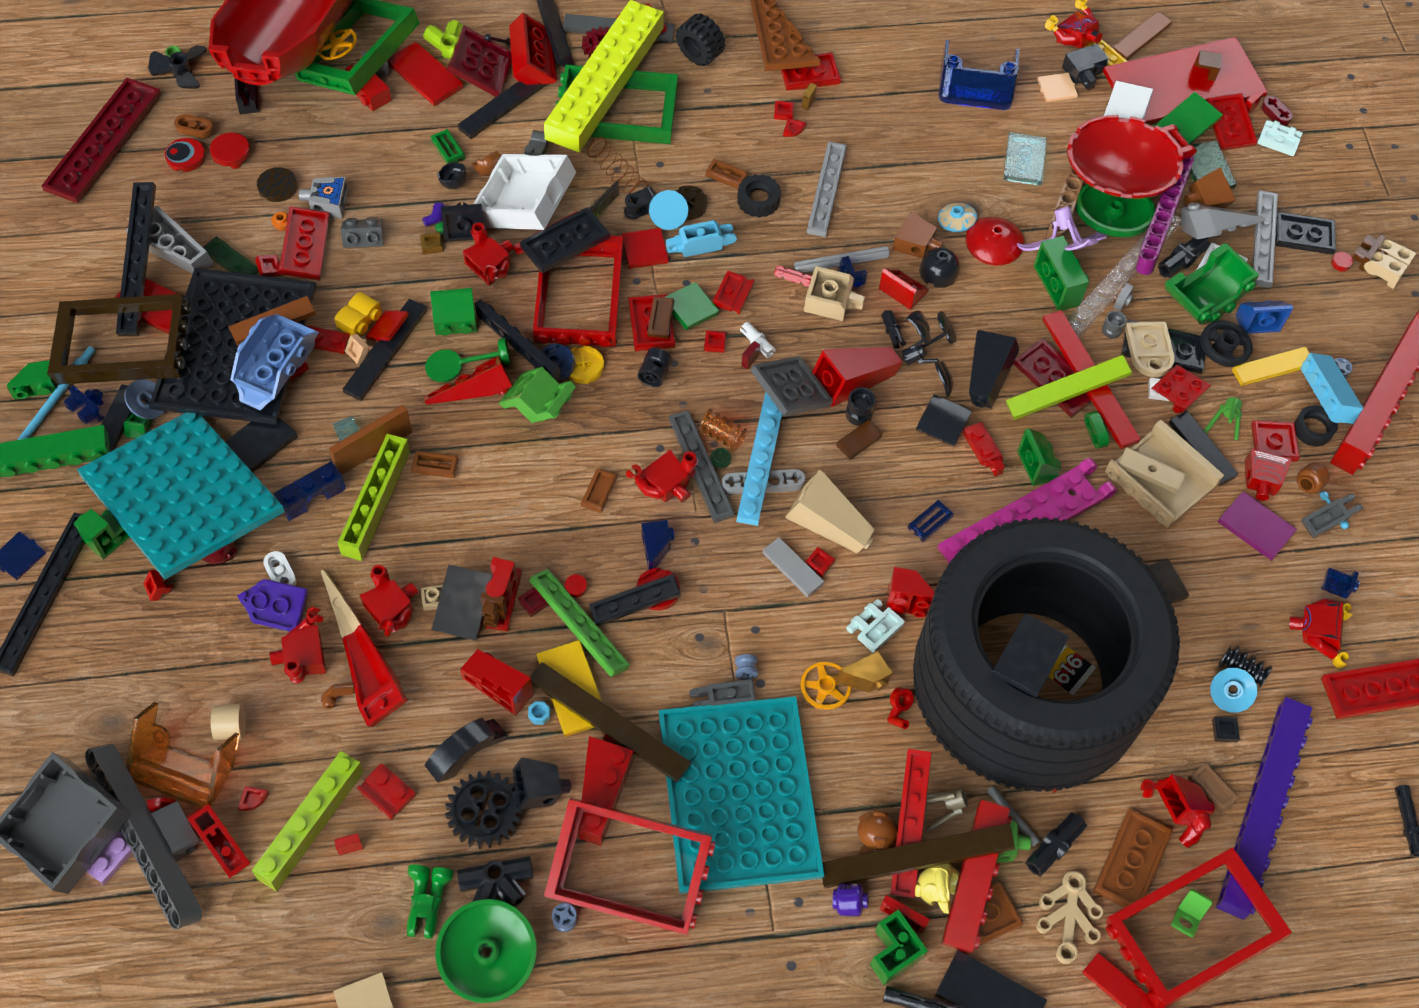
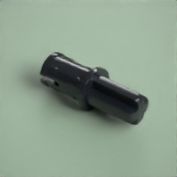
M885 310L881 317L886 327L885 332L890 336L893 348H900L898 340L901 346L904 347L906 342L900 331L901 325L897 324L893 311Z

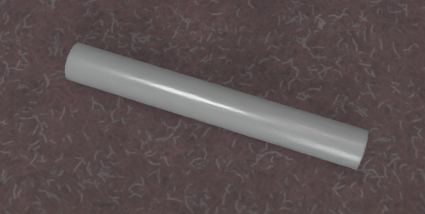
M995 786L987 790V793L998 805L1010 808L1009 816H1012V821L1017 822V828L1023 835L1031 837V845L1035 847L1041 842L1040 839Z

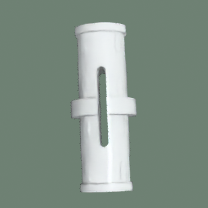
M750 322L742 325L743 328H740V331L751 341L750 344L754 341L759 343L761 353L766 358H770L776 349L765 339V335L762 332L759 333Z

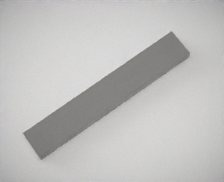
M828 141L807 234L826 237L847 145Z
M1261 190L1257 193L1256 214L1264 217V221L1255 224L1252 268L1259 274L1255 281L1257 283L1256 286L1271 288L1273 284L1278 194Z

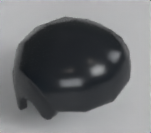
M447 163L437 172L439 182L449 190L462 187L467 180V171L462 163Z

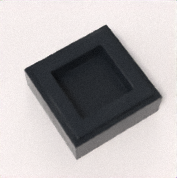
M1214 717L1212 719L1214 740L1216 742H1238L1240 740L1237 718Z

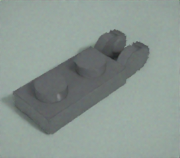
M1351 493L1304 517L1301 522L1314 539L1360 512L1363 506L1359 504L1350 510L1346 509L1344 505L1352 502L1355 498V495Z
M751 679L709 684L706 687L693 688L689 691L692 698H700L706 695L709 700L693 702L691 704L692 707L756 700L753 680Z

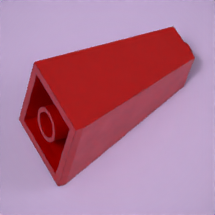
M892 347L824 349L812 373L833 399L831 407H834L848 400L851 391L859 387L870 389L895 376L903 361Z

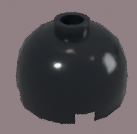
M939 247L928 251L924 255L919 272L925 283L928 284L930 282L936 288H946L951 286L957 279L960 264L954 252L947 248Z

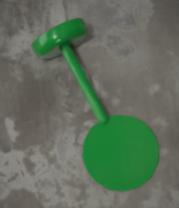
M501 338L498 340L499 351L460 359L456 352L448 349L434 352L426 361L425 370L432 381L444 383L456 378L464 363L500 356L504 366H511L512 362L506 338Z

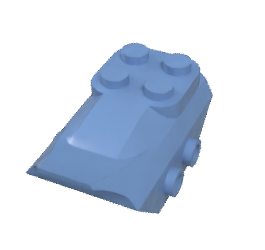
M278 314L260 318L256 325L251 327L249 335L244 342L240 343L236 352L230 380L237 386L239 401L261 410L271 400H274L288 378L304 363L314 348L315 338L319 332Z

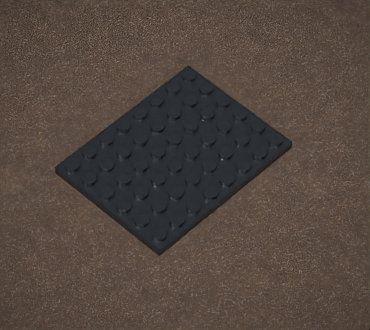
M194 268L185 295L192 309L191 314L188 316L187 349L183 355L185 366L181 371V377L157 379L149 403L150 408L153 410L195 413L202 416L277 425L291 376L275 399L271 400L261 410L239 401L237 386L230 380L238 346L228 326L308 296L312 304L317 288L316 282ZM307 319L297 323L306 326Z

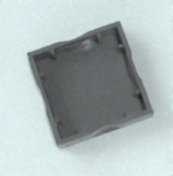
M52 752L30 779L23 793L1 815L0 844L10 853L21 858L29 870L51 890L69 894L132 812L69 758Z

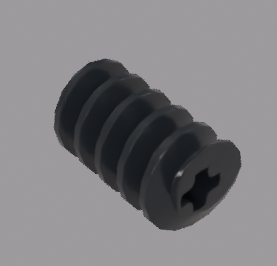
M1237 645L1233 649L1230 646L1219 662L1218 667L1221 668L1227 664V668H1240L1247 671L1254 678L1256 685L1259 684L1260 689L1270 674L1272 666L1269 665L1263 669V660L1255 664V655L1247 659V650L1239 654L1240 646Z

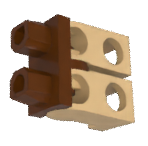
M1381 234L1378 239L1367 235L1361 247H1358L1352 259L1361 263L1360 270H1366L1369 274L1377 275L1388 281L1387 286L1394 289L1414 259L1416 252L1385 239L1386 237Z

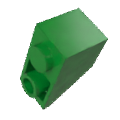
M50 360L28 363L7 384L13 399L48 395L55 391L57 385L47 374Z

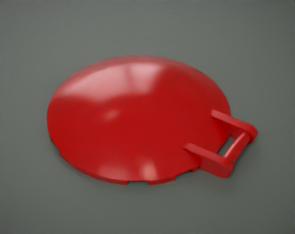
M1106 115L1090 119L1077 128V131L1069 139L1067 155L1075 173L1093 188L1117 197L1147 198L1159 195L1173 187L1182 174L1183 160L1194 156L1197 150L1183 138L1175 124L1162 128L1157 125L1153 127L1146 124V120L1130 116V119L1119 118V115Z

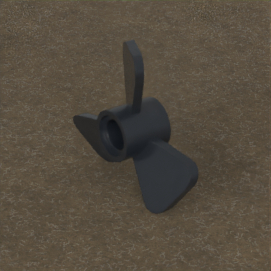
M196 45L191 47L187 54L175 52L170 57L154 51L149 57V72L152 76H157L172 71L179 87L197 89L200 87V84L191 75L190 62L206 53V47Z

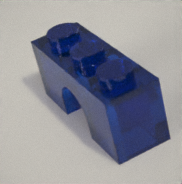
M330 461L274 492V496L283 506V514L287 520L291 521L308 511L307 504L312 498L324 495L328 500L346 490L343 476L333 462Z

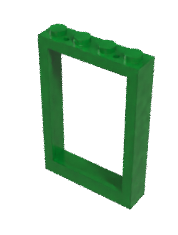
M353 0L333 32L350 29L363 14L395 20V22L349 72L318 64L322 58L317 54L313 62L306 69L295 73L297 80L356 95L420 24L414 8L379 0ZM330 49L322 51V55L325 56Z
M565 65V71L561 72L560 83L562 86L558 88V98L561 99L583 66ZM634 71L623 87L626 89L665 92L661 128L600 122L590 137L671 144L678 74Z

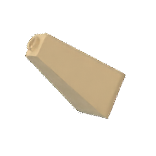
M818 470L804 485L785 517L855 553H858L863 548L867 549L873 540L871 535L875 529L821 470Z

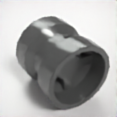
M1120 311L1109 312L1102 326L1103 334L1110 339L1118 338L1126 324V316Z

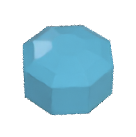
M535 701L529 706V720L534 725H544L550 720V707L544 701Z

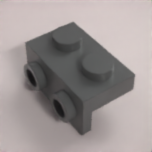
M368 217L364 220H358L357 218L343 220L341 226L343 247L383 246V219Z

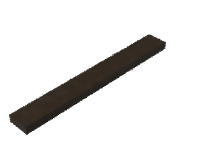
M541 662L531 674L533 686L623 747L634 750L636 756L676 783L681 780L690 768L691 762L545 663Z
M1009 823L822 862L824 877H822L823 886L826 889L839 886L840 884H850L1015 850L1011 825Z

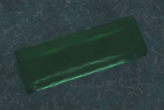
M217 236L203 246L210 258L228 272L251 275L259 273L256 265Z

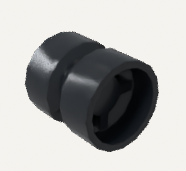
M650 348L638 371V379L645 385L660 387L672 363L670 354L660 348Z
M859 387L851 391L846 408V418L851 424L860 426L867 420L871 421L876 397L870 389Z

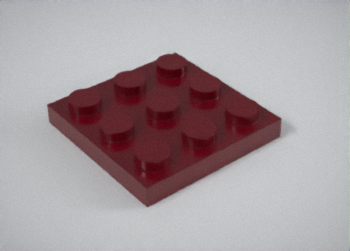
M463 25L447 71L497 97L501 92L512 59L511 51L493 41H486L484 36Z

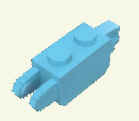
M712 220L683 226L679 229V235L666 240V248L668 253L679 252L683 253L684 257L722 250V246L734 243L737 237L735 233H732L734 229L731 224L718 225L717 221Z

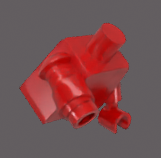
M475 223L471 230L475 244L463 251L464 264L490 286L497 279L507 277L510 269L509 252L514 248L508 240L499 245L493 238H488L484 225L482 223Z
M669 450L644 470H641L639 465H632L635 475L628 470L626 471V476L629 479H635V484L647 497L668 502L676 496L681 502H685L691 495L686 487L689 485V479L695 474L698 459L695 453L688 451L684 453L680 463L674 453Z
M375 565L370 573L375 588L362 593L360 599L364 608L379 625L378 630L382 629L384 635L388 637L391 635V632L407 627L413 612L410 599L418 594V590L412 582L400 588L394 580H390L388 570L384 566Z
M309 608L307 617L287 633L286 636L281 638L282 650L269 652L271 665L284 664V672L293 683L302 682L308 674L326 673L321 634L318 626L315 625V622L321 623L324 619L323 616L317 615L321 611L319 608Z
M1171 774L1167 778L1158 779L1157 782L1150 779L1143 780L1140 790H1143L1142 796L1151 798L1154 795V791L1158 790L1174 823L1177 825H1188L1179 837L1180 842L1187 848L1198 844L1204 831L1211 828L1209 816L1215 810L1213 802L1208 801L1203 789L1198 784L1175 774Z

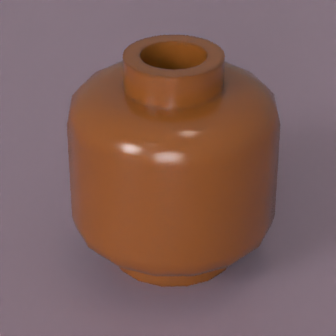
M1310 463L1298 473L1296 477L1297 484L1306 493H1318L1328 484L1329 473L1321 464Z

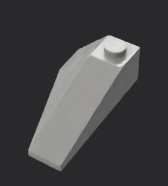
M1190 203L1188 207L1181 208L1182 231L1196 239L1221 235L1222 230L1234 231L1237 225L1247 227L1264 221V217L1256 213L1200 205V203Z

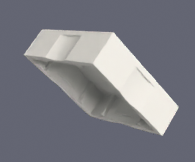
M502 154L487 184L480 191L473 204L482 205L485 228L544 230L575 176L576 171L567 155L529 156L525 154Z

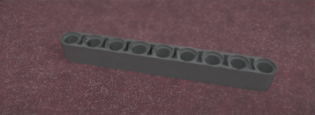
M114 744L88 748L85 752V760L95 781L132 812L120 830L170 926L173 929H179L198 923L202 918L200 905Z

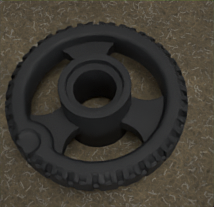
M1218 320L1208 324L1200 337L1202 350L1207 357L1221 366L1236 367L1242 365L1252 354L1253 346L1248 333L1237 324L1229 321ZM1221 329L1224 331L1219 334L1216 330ZM1209 340H1212V341L1215 342V343L1213 344V347L1211 346ZM1238 345H1243V355L1235 358L1232 354Z

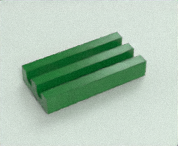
M448 129L431 135V141L446 164L450 162L458 163V159L465 160V154ZM444 135L447 137V139L449 140V142L451 143V145L453 146V148H454L455 151L457 152L456 155L454 154V152H453L452 149L450 148L449 144H448V143L446 142V140L444 139V137H443ZM437 138H439V140L441 141V143L443 144V146H444L445 149L447 150V152H448V154L450 155V157L447 155V153L445 152V150L443 149V147L441 146V144H440V142L438 141Z

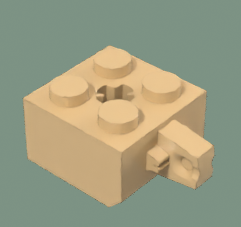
M815 266L805 299L804 312L843 321L846 309L862 310L865 296L852 291L854 278L850 274Z

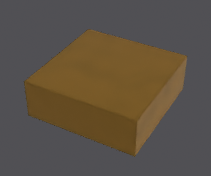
M809 84L804 92L802 109L808 111L816 96V84Z
M440 232L420 235L423 255L443 252Z

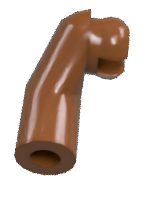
M353 684L332 685L321 696L323 707L331 709L335 706V699L338 696L352 695L354 691Z

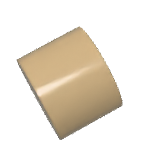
M213 705L211 711L213 739L215 741L243 739L246 730L244 705Z

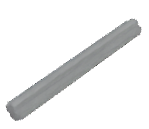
M888 246L796 261L794 262V270L808 272L814 271L815 266L831 268L888 258L890 252Z

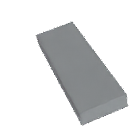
M777 538L763 549V554L807 598L824 585V581L780 538Z

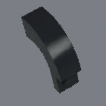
M479 718L463 726L448 737L433 752L424 766L438 783L455 777L463 764L474 754L486 747L504 742L508 735L495 719L485 721L483 718Z

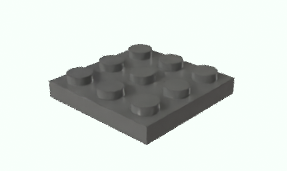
M800 356L755 364L750 370L783 416L829 407L833 402V399Z

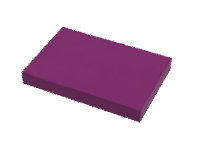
M1242 492L1218 520L1219 524L1271 561L1297 530L1245 492Z

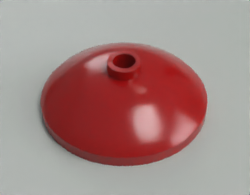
M1000 217L978 219L974 226L967 230L965 238L967 249L973 257L985 264L994 266L1007 265L1017 260L1023 251L1017 246V243H1025L1021 230L1011 221Z

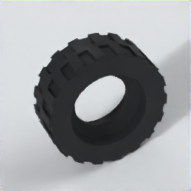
M763 174L748 176L739 184L737 196L739 208L745 214H749L752 217L761 218L772 215L780 204V186L770 176H764ZM761 190L768 193L769 197L766 201H754L750 198L749 194L751 191Z

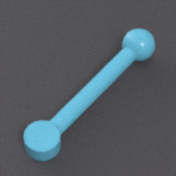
M1326 491L1321 492L1320 498L1325 500L1327 504L1331 503L1328 493ZM1344 521L1340 526L1342 529H1347L1349 523Z

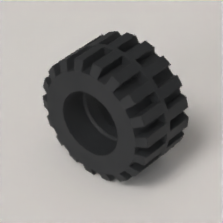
M701 13L691 16L676 30V42L680 47L679 49L686 58L698 66L710 64L724 51L726 46L720 27L714 20Z

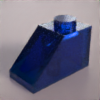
M667 520L641 523V535L648 570L656 568L671 549L674 531L673 527L669 528Z

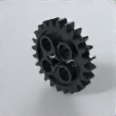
M478 771L477 778L475 779L469 774L468 782L460 779L461 788L453 786L455 795L448 794V799L452 802L445 804L446 809L449 810V812L445 813L446 819L450 820L448 827L454 828L452 831L454 836L461 834L459 838L461 843L468 839L469 847L477 842L479 849H481L483 843L487 842L488 847L491 848L492 841H496L500 846V838L504 837L506 840H509L508 832H517L514 824L521 825V819L517 816L524 815L523 810L518 808L515 783L508 785V777L501 781L500 773H497L493 778L490 771L487 772L486 777H482L481 772ZM481 791L484 793L481 798L472 797L475 792ZM490 791H494V793L491 795L490 799L488 800V795H489ZM498 799L506 800L503 806H496L494 804ZM467 813L475 814L471 820H464L463 816ZM481 819V824L479 828H475V826H477L479 820ZM493 820L497 822V825L493 828L485 826L488 821Z

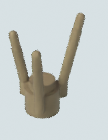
M962 788L949 792L927 794L926 803L945 801L947 809L953 810V812L927 827V832L939 827L957 815L964 814L963 808L968 807V800Z

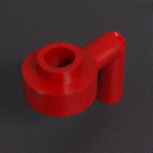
M897 687L892 691L890 704L893 708L887 718L889 724L902 729L909 727V721L898 716L901 711H907L911 708L914 701L911 690Z

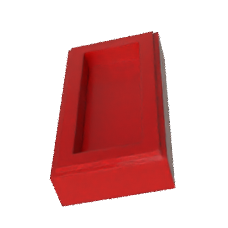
M887 895L879 908L880 911L887 915H891L899 909L911 928L919 933L924 932L930 920Z

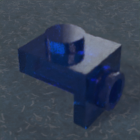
M849 256L841 257L840 266L837 267V271L850 274L854 278L853 287L864 285L866 283L867 271H854Z
M1328 568L1321 589L1347 599L1359 587L1360 581L1357 580L1359 572L1354 570L1351 575H1347Z

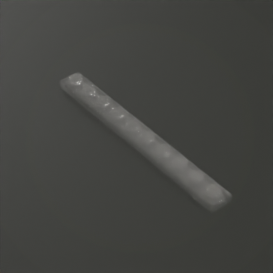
M1174 215L1165 241L1181 225V218ZM1147 231L1067 318L1078 338L1121 292L1126 283H1129L1138 273L1136 271V264Z

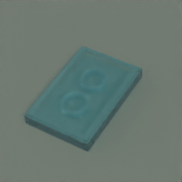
M1009 132L1003 180L1041 185L1043 181L1046 138Z

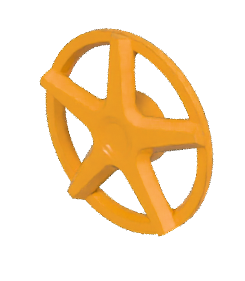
M350 28L331 33L327 41L330 39L331 42L324 45L318 55L325 60H334L346 55L356 45L357 36L355 32ZM350 34L354 37L353 43L345 42L344 40ZM345 47H349L345 52L336 55V53L343 51ZM331 49L330 57L322 55V51Z
M818 662L808 667L801 677L800 688L802 695L816 709L830 710L838 708L846 703L851 693V687H847V692L843 696L835 688L839 684L836 681L837 676L831 677L827 675L824 665L835 667L838 670H841L842 667L831 662ZM817 667L818 681L805 680L807 674ZM805 687L818 690L816 701L808 696ZM827 695H831L839 700V702L831 705L822 704Z

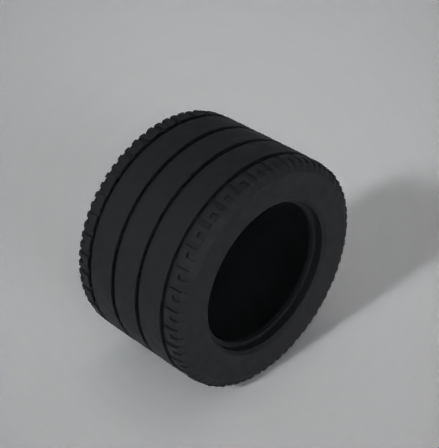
M1035 517L1032 520L1027 518L1021 521L1014 520L1010 524L1008 522L1003 523L1001 527L997 525L992 530L985 531L983 535L979 534L965 545L949 562L936 587L916 645L913 679L918 706L922 711L923 718H926V725L930 727L933 736H937L936 740L939 744L941 743L946 751L949 750L950 756L958 759L961 765L965 764L967 766L966 769L973 770L978 776L983 775L986 780H993L996 784L1000 785L1002 783L1005 784V787H1015L1018 790L1024 788L1025 791L1035 790L1041 792L1045 790L1049 792L1054 789L1062 790L1064 787L1069 789L1073 786L1081 785L1083 782L1086 783L1105 773L1123 757L1163 701L1173 682L1179 661L1180 636L1178 635V620L1174 616V607H1171L1172 601L1170 597H1167L1166 589L1162 588L1163 583L1160 579H1156L1154 571H1150V566L1147 563L1144 564L1142 562L1143 559L1135 555V551L1127 549V545L1124 543L1120 544L1117 538L1108 537L1109 534L1101 533L1097 528L1091 529L1088 525L1084 524L1082 526L1079 522L1075 521L1070 523L1069 520L1063 519V521H1060L1059 518H1053L1052 520L1044 517L1042 519ZM1015 613L1036 614L1065 625L1085 642L1094 655L1101 673L1102 691L1086 698L1066 701L1050 700L1038 696L1037 698L992 674L995 667L983 649L978 628L992 619Z

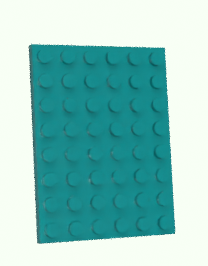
M184 413L77 469L81 478L164 580L284 513V508L204 418L195 413Z
M796 696L659 710L662 743L691 762L690 768L678 783L666 776L671 824L712 834V841L716 842L713 856H707L705 864L710 866L707 880H701L699 889L713 891L822 879L824 877V870ZM673 835L679 894H685L689 891L701 842Z

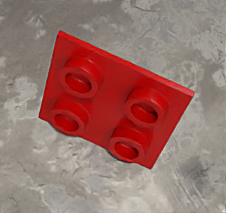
M1176 365L1151 389L1173 402L1172 410L1175 413H1182L1211 385L1181 366Z

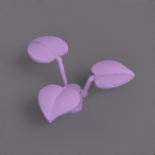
M1063 207L1054 210L1056 221L1053 222V235L1050 239L1056 238L1058 226H1060V230L1069 228L1074 244L1065 246V250L1082 249L1086 246L1098 244V241L1107 238V234L1105 235L1098 231L1086 238H1081L1073 222L1071 208ZM1041 241L1030 244L1017 243V246L1025 251L1038 250Z

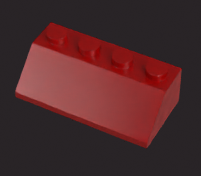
M522 12L509 25L513 77L526 85L555 83L557 81L555 58L545 26Z

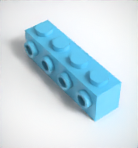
M1310 353L1300 369L1329 419L1335 423L1353 424L1363 410L1358 398L1332 356Z

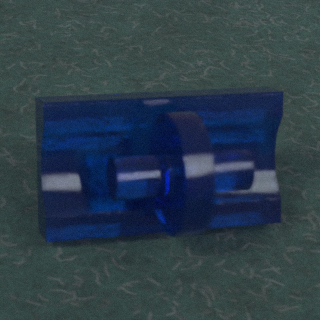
M74 385L68 389L71 395L63 403L72 413L79 407H82L83 409L77 413V416L84 424H88L93 419L99 422L104 419V416L99 413L100 408L98 406H102L104 403L102 401L103 393L99 389H93L92 391L87 389L85 395Z

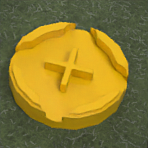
M590 346L571 349L576 364L573 373L568 377L571 381L579 384H588L601 377L604 371V360L602 354L597 349Z

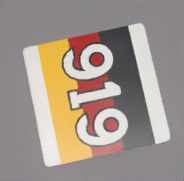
M1064 645L1048 677L1074 695L1096 667L1067 645Z

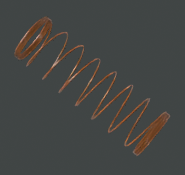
M604 137L593 140L587 149L588 156L591 158L595 157L596 159L597 156L607 149L606 146L609 142ZM604 139L605 141L602 142H605L602 150L596 155L591 156L589 152L591 146L596 141ZM619 166V168L613 174L610 175L614 176V174L622 167ZM641 178L643 180L638 181L634 186H632L628 193L630 194L637 187V185L644 182L645 185L647 183V187H649L648 182L645 181L644 178Z

